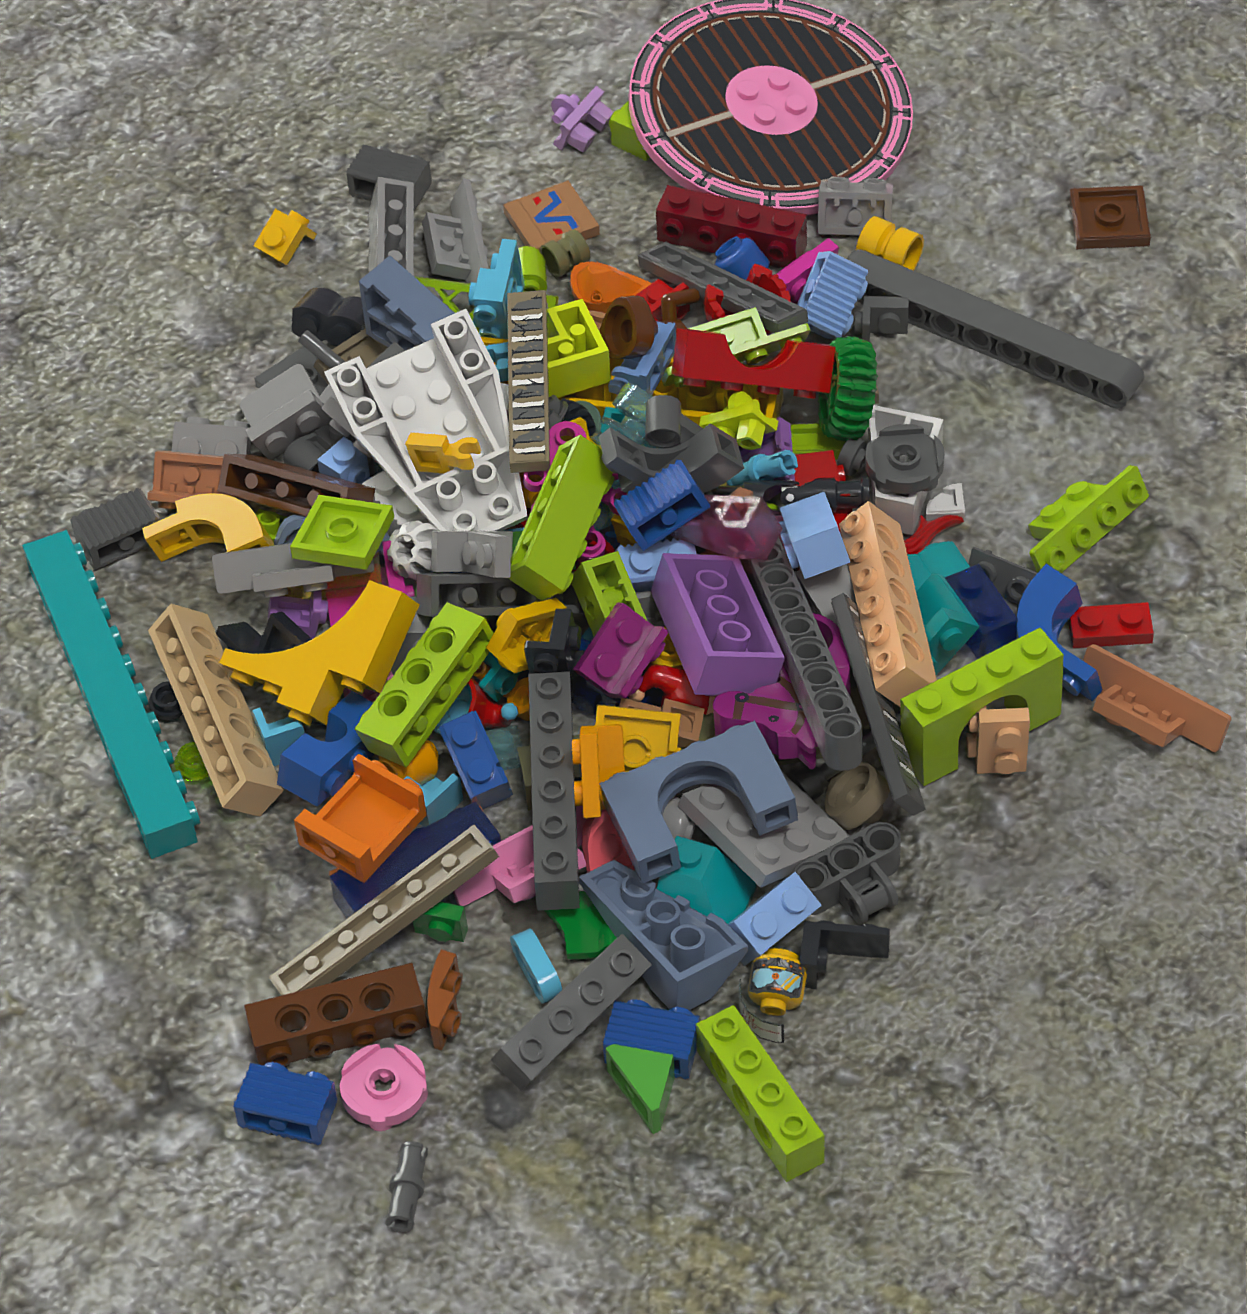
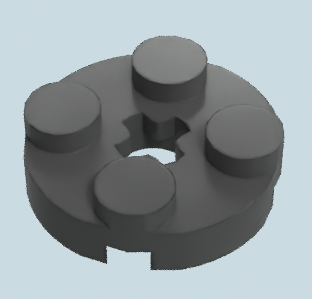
M912 424L892 425L879 431V437L873 442L870 440L867 444L865 452L866 471L875 482L876 489L883 494H909L931 491L936 488L938 478L943 473L944 447L940 439L935 435L934 439H932L929 435L924 434V428ZM901 455H907L908 459L912 461L900 462L899 460Z

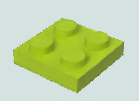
M318 495L290 546L292 559L367 570L395 518L393 506Z

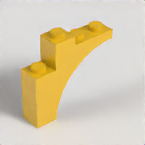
M369 580L366 588L349 611L333 626L314 639L291 649L267 654H250L225 648L219 663L233 671L230 678L249 687H253L255 681L264 684L262 690L278 697L277 703L290 710L287 716L290 719L300 721L303 725L309 727L312 721L327 726L328 713L338 704L344 688L359 694H363L365 688L381 693L420 604L401 591Z

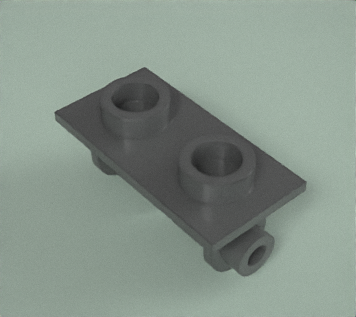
M976 547L972 548L968 564L975 573L974 586L1019 605L1025 589L1037 572L993 555L990 550L984 551Z

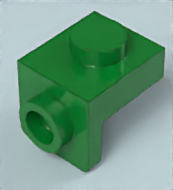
M438 902L413 921L415 933L428 935L442 942L450 940L464 942L468 930L464 906Z

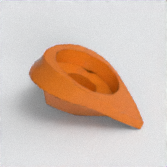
M582 262L573 267L570 277V288L575 301L583 298L589 311H598L605 314L616 298L635 296L652 284L640 277L598 262Z

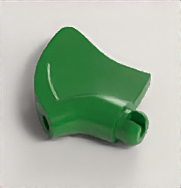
M579 891L580 908L544 910L562 932L565 939L567 959L596 958L617 939L585 891Z

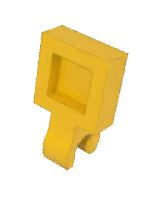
M410 432L405 443L416 471L445 474L453 470L454 467L462 470H471L475 466L471 453L480 454L482 451L478 440L472 437L462 438L455 443L449 444L447 435Z

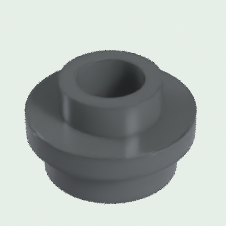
M848 439L840 451L837 465L843 464L845 474L850 477L857 471L862 472L865 469V452L867 447L865 440L858 439L855 441Z

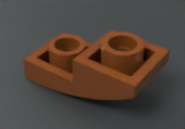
M442 949L438 954L431 973L427 999L433 1047L442 1051L448 1037L456 1035L461 1023L462 1014L458 1011L456 996L459 993L463 980V974L459 972L457 954Z

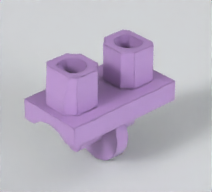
M595 86L579 105L580 99L575 94H572L570 97L564 94L555 97L551 102V108L554 112L552 120L557 124H560L562 121L563 123L560 126L561 134L555 139L554 146L562 151L569 143L584 153L596 135L585 124L588 122L600 131H603L609 125L614 111L601 102L604 94L603 90Z

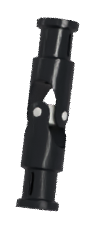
M862 476L861 480L836 481L835 477L816 478L802 486H797L796 484H799L797 481L785 479L744 481L742 485L718 486L711 490L716 501V511L720 502L731 495L737 488L742 487L753 491V516L782 515L780 509L769 508L763 501L764 492L776 485H782L780 493L782 507L821 492H825L832 513H836L838 509L860 508L867 501L870 502L868 476ZM859 493L857 496H840V494Z

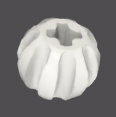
M417 520L403 523L400 529L394 530L389 538L391 546L387 550L388 560L393 562V569L405 578L410 577L417 580V573L434 572L431 571L432 531H439L436 527L428 522L422 523Z

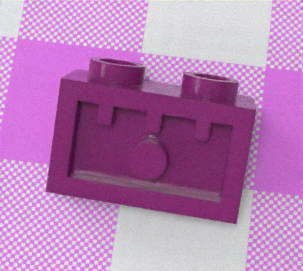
M623 602L616 603L573 670L610 698L625 699L627 696L634 694L643 681L641 674L648 663L655 661L665 647L663 640L669 631L663 626H653Z

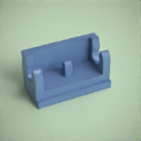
M656 321L658 333L654 336L651 349L641 357L624 359L621 366L614 367L611 374L615 377L608 384L609 392L647 402L651 398L665 369L674 356L676 341L675 323L668 322L665 324Z

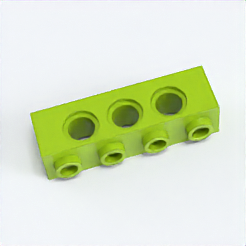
M448 602L444 605L355 727V731L369 752L405 768L409 765L490 651L486 647L494 633L485 617Z
M732 1005L696 1023L698 1054L784 1180L788 1182L825 1163V1135L736 1007Z

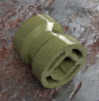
M575 229L562 234L560 240H551L540 247V253L545 259L546 268L556 278L567 274L570 267L582 262H589L591 259V253L586 240Z

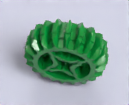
M846 336V338L837 337L830 344V346L836 347L830 393L819 392L817 400L819 403L817 413L820 417L819 425L823 434L829 438L839 441H847L848 439L858 440L869 427V419L872 417V409L875 404L876 380L878 378L876 374L878 365L875 360L876 353L871 342L850 336Z

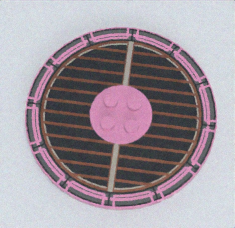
M716 0L696 6L675 16L662 25L642 47L631 73L628 94L630 117L639 141L655 164L679 185L689 190L807 215L818 214L820 183L823 181L827 182L828 178L844 177L848 178L849 182L864 183V180L868 178L886 180L894 172L906 151L913 120L912 99L902 71L886 49L870 34L846 18L827 9L797 0Z

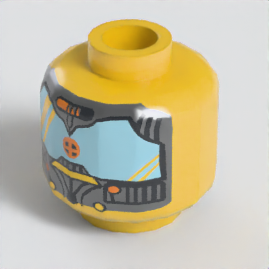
M773 948L765 951V954L754 959L748 995L754 1003L760 1006L761 1012L772 1016L785 1015L786 1010L800 1006L804 996L807 973L805 968L800 965L798 955L789 950Z

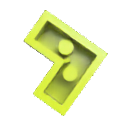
M583 298L548 308L549 397L555 395L559 398L609 383L611 381L609 350Z

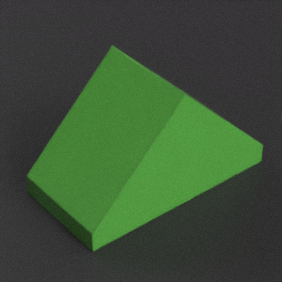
M616 1044L606 1047L608 1073L653 1134L661 1131L675 1079L673 1055Z

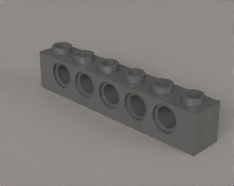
M570 672L528 674L534 884L537 911L580 908L577 817L574 798L575 765H573L572 739L574 737Z

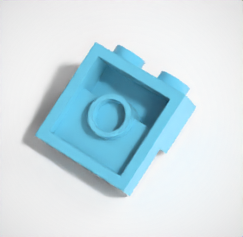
M502 239L499 253H493L491 269L480 268L477 282L470 284L469 305H474L473 323L475 327L479 328V335L481 337L508 339L507 293L523 292L525 285L517 240Z

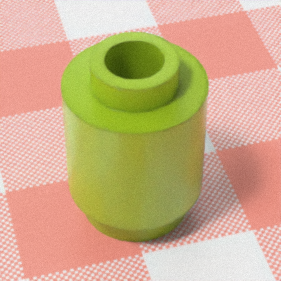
M531 246L518 248L525 283L523 291H547L546 264L540 251Z

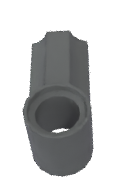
M658 395L648 399L646 402L645 440L651 446L658 448L673 447L684 443L703 429L681 414V402L673 396Z

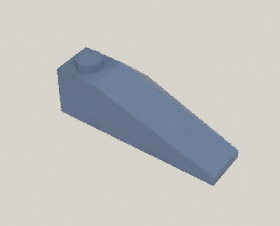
M612 860L579 877L580 885L617 938L623 934L652 964L642 976L651 990L669 1009L672 1007H682L690 1010L712 999L748 952V945L723 919L712 913L705 916L690 908V901L680 895L674 899L655 888V882L652 880L642 884L636 871L616 860Z

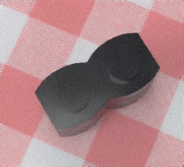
M312 288L292 308L291 332L298 337H301L308 330L320 341L326 340L337 347L365 329L361 297L350 296L344 298L337 292L329 289Z

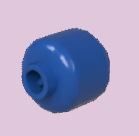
M738 236L726 241L715 253L717 257L715 266L744 280H747L754 264L769 268V260L750 238L740 239Z

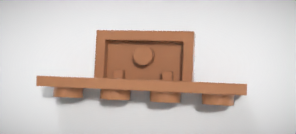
M1095 644L1087 647L1083 661L1097 670L1103 689L1096 698L1093 711L1105 716L1109 723L1140 735L1143 741L1151 745L1164 747L1182 735L1212 752H1216L1221 748L1231 722L1229 714Z

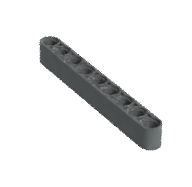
M854 250L847 257V260L868 270V274L865 277V280L868 282L867 289L863 297L856 302L863 304L864 296L909 297V324L1113 408H1122L1128 403L1144 380L1142 368L1135 361L867 251Z
M763 517L747 518L740 522L738 526L744 530L739 540L740 562L785 657L783 665L825 763L835 770L854 769L861 764L863 759L862 726L859 716L773 523Z

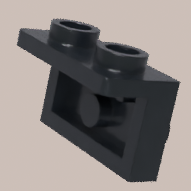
M556 609L549 642L526 641L524 652L529 674L570 672L572 697H574L579 674L573 669L585 650H580L581 627L575 626L572 609Z

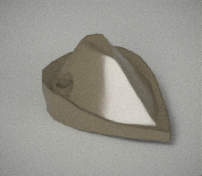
M861 762L854 769L839 772L830 779L825 797V812L843 830H851L862 823L878 821L884 813L883 804L887 800L890 791L887 779L873 766L865 762Z

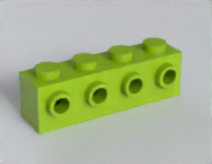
M581 434L559 446L511 557V573L508 579L541 601L557 593L562 594L570 586L573 580V573L571 571L575 561L583 554L587 546L585 538L588 530L594 525L600 515L601 509L599 504L601 499L614 482L613 472L602 461V449Z

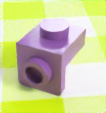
M321 590L312 591L310 600L285 596L270 597L268 619L271 613L284 612L307 635L314 639L318 624H325L328 601L321 600Z

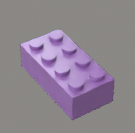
M663 553L651 593L664 624L669 631L668 633L694 694L714 696L728 691L752 693L759 687L775 684L785 657L738 556Z

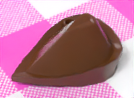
M619 297L607 309L599 332L609 350V358L633 359L645 355L651 349L654 336L658 333V324L643 297Z

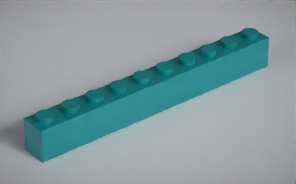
M65 530L22 545L29 572L150 858L153 859L197 843L198 840L194 826L201 824L198 812L193 801L185 803L182 795L187 794V789L179 770L172 773L169 766L174 764L171 750L167 741L160 743L158 741L157 735L161 734L158 720L154 711L149 713L145 711L144 706L149 705L146 693L141 682L134 684L132 681V677L136 676L133 663L128 653L121 655L119 651L124 646L117 626H108L107 621L111 620V615L104 597L97 599L95 593L99 592V588L93 571H85L83 568L84 565H87V560L80 542L73 544L68 531Z

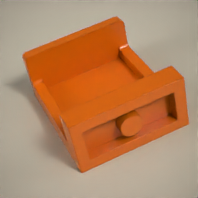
M358 754L353 759V776L316 815L304 809L294 819L300 846L365 883L427 814L423 791L416 782L408 778L402 779L390 772L380 761H371Z

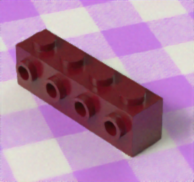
M667 185L656 208L657 241L668 242L674 245L716 253L726 241L738 236L740 239L750 238L767 257L769 265L785 268L803 255L807 247V214Z

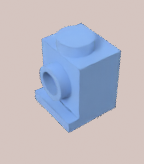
M345 437L340 439L317 459L319 473L358 484H363V482L372 478L369 473L367 456Z

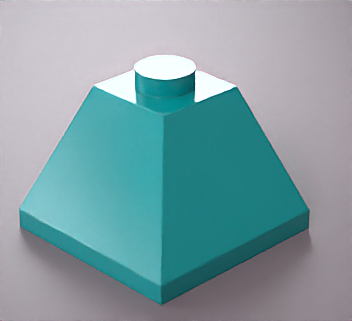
M676 836L675 842L678 847L681 868L660 876L657 889L674 899L680 895L690 901V908L705 916L712 913L723 919L727 924L748 908L756 891L757 884L718 848Z

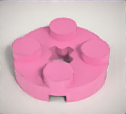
M380 1044L366 1046L350 1056L341 1071L340 1094L346 1111L354 1119L363 1124H368L375 1131H386L393 1125L408 1120L416 1114L427 1100L428 1090L424 1065L413 1051L404 1046L394 1044L395 1049L389 1047L381 1048ZM379 1079L383 1082L394 1081L389 1090H376L375 1081Z

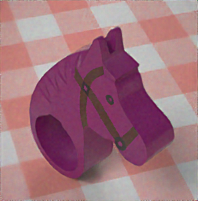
M813 613L847 692L851 697L850 661L839 627L829 618ZM782 665L775 684L759 687L752 693L728 691L714 699L715 736L725 733V731L733 726L745 725L755 721L771 752L778 755L779 760L797 757L807 767L811 769L816 767V747L818 744L784 665Z

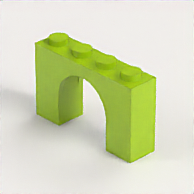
M1041 628L900 699L901 733L915 777L923 787L958 769V743L961 732L968 721L980 709L992 701L1004 697V706L1007 709L1029 708V731L1061 715L1064 654Z

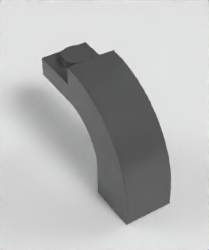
M711 423L684 443L668 448L642 446L611 427L599 435L603 452L602 461L611 472L618 474L621 490L627 494L628 491L634 490L635 486L641 487L642 482H648L649 477L654 478L655 473H660L662 468L666 469L669 464H675L676 460H682L703 493L724 484L744 469L737 440Z

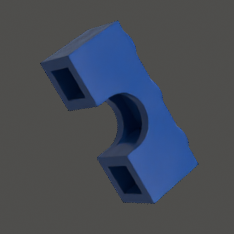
M351 691L329 711L325 741L317 740L304 733L281 753L277 785L317 807L330 795L334 796L343 786L344 782L354 774L353 759L358 754L367 759L375 755L368 751L355 731L360 718L374 702Z

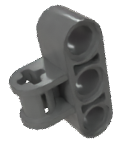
M878 822L799 863L792 873L796 872L807 887H816L809 888V890L822 905L811 915L822 913L841 903L856 923L863 924L868 921L869 915L883 907L892 908L898 905V895L888 877L894 874L900 866L901 834L894 825Z

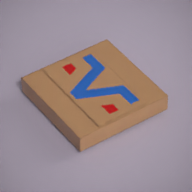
M569 180L503 204L505 216L524 245L534 247L539 251L541 245L551 240H560L562 234L572 229L577 230L585 240L600 235L599 224Z

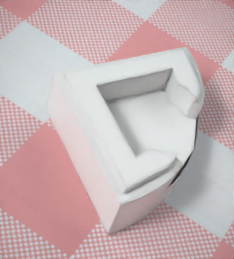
M962 483L944 487L943 492L928 502L926 521L946 515H957L965 521Z

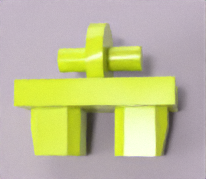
M744 391L733 393L728 400V406L723 411L701 416L699 426L702 428L711 423L735 438L738 445L748 450L761 448L764 434L777 431L778 420L766 417L760 410L759 401L757 399L752 400L751 396Z

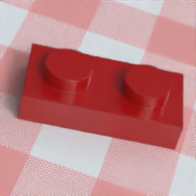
M1148 602L1082 606L1068 620L1073 649L1087 648L1092 644L1105 647L1153 643L1154 631Z

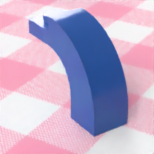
M1045 564L1030 581L1021 597L1017 611L1018 637L1020 638L1041 628L1064 654L1062 686L1075 696L1080 693L1093 701L1103 690L1097 670L1064 649L1058 643L1059 634L1064 624L1083 604L1077 583L1048 564Z

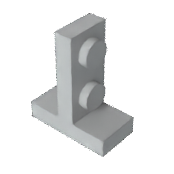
M432 531L431 571L470 572L494 578H510L513 532Z

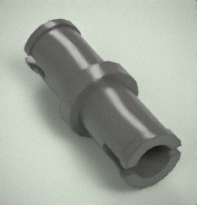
M407 1141L401 1144L396 1174L391 1177L389 1182V1191L392 1195L385 1223L387 1226H390V1229L397 1232H408L413 1229L417 1202L424 1194L425 1182L422 1180L426 1157L428 1156V1148H423V1144L416 1141Z

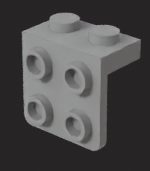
M301 364L292 366L243 398L240 402V408L250 425V428L245 430L248 437L270 460L286 451L288 446L296 439L312 433L333 419L321 409L324 404L319 400L320 394L307 370Z

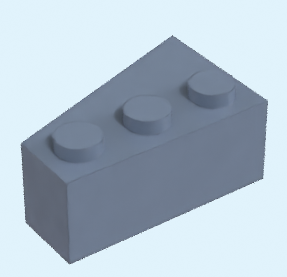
M388 256L359 280L366 334L387 347L395 341L406 350L434 338L431 324L455 314L392 256Z

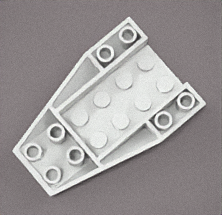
M467 309L432 323L433 339L373 366L365 368L360 356L324 371L356 439L427 520L439 531H503L528 519L519 473H511L509 422L499 373ZM410 432L447 435L449 444L455 443L462 438L472 437L478 440L482 451L480 454L471 453L475 465L471 470H462L454 467L453 470L445 474L416 471L405 443Z

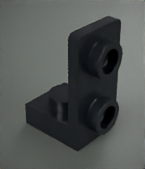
M827 920L818 922L804 921L800 965L805 968L807 973L805 988L817 989L818 973L827 972L828 954L888 958L890 929L873 924L847 925L836 924Z

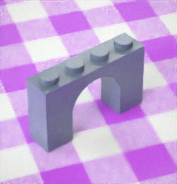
M755 721L745 725L733 726L723 734L705 741H696L683 750L666 757H656L646 765L628 772L614 774L608 780L599 783L605 809L642 884L681 868L678 847L663 818V812L671 798L687 787L697 784H715L731 790L743 803L759 836L798 820L795 796Z

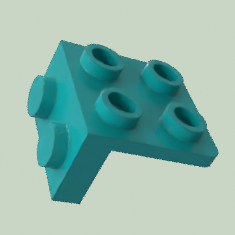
M933 573L916 591L937 676L980 626L944 576Z

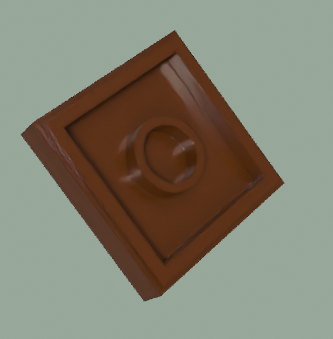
M1143 185L1070 188V205L1076 249L1150 246L1151 236Z

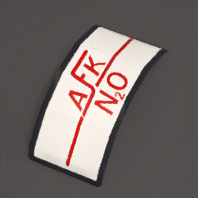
M740 979V1014L759 1038L775 1043H784V1024H775L761 1020L748 1011L741 999L742 985Z

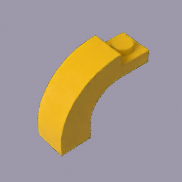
M199 494L175 501L178 513L142 528L145 540L161 562L205 543H223L226 545L227 552L274 545L273 540L254 511L243 501L224 494Z

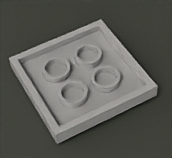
M784 773L783 775L796 799L798 820L759 836L743 803L731 790L720 785L706 784L682 794L678 807L760 888L791 875L794 868L802 861L849 837L833 819Z

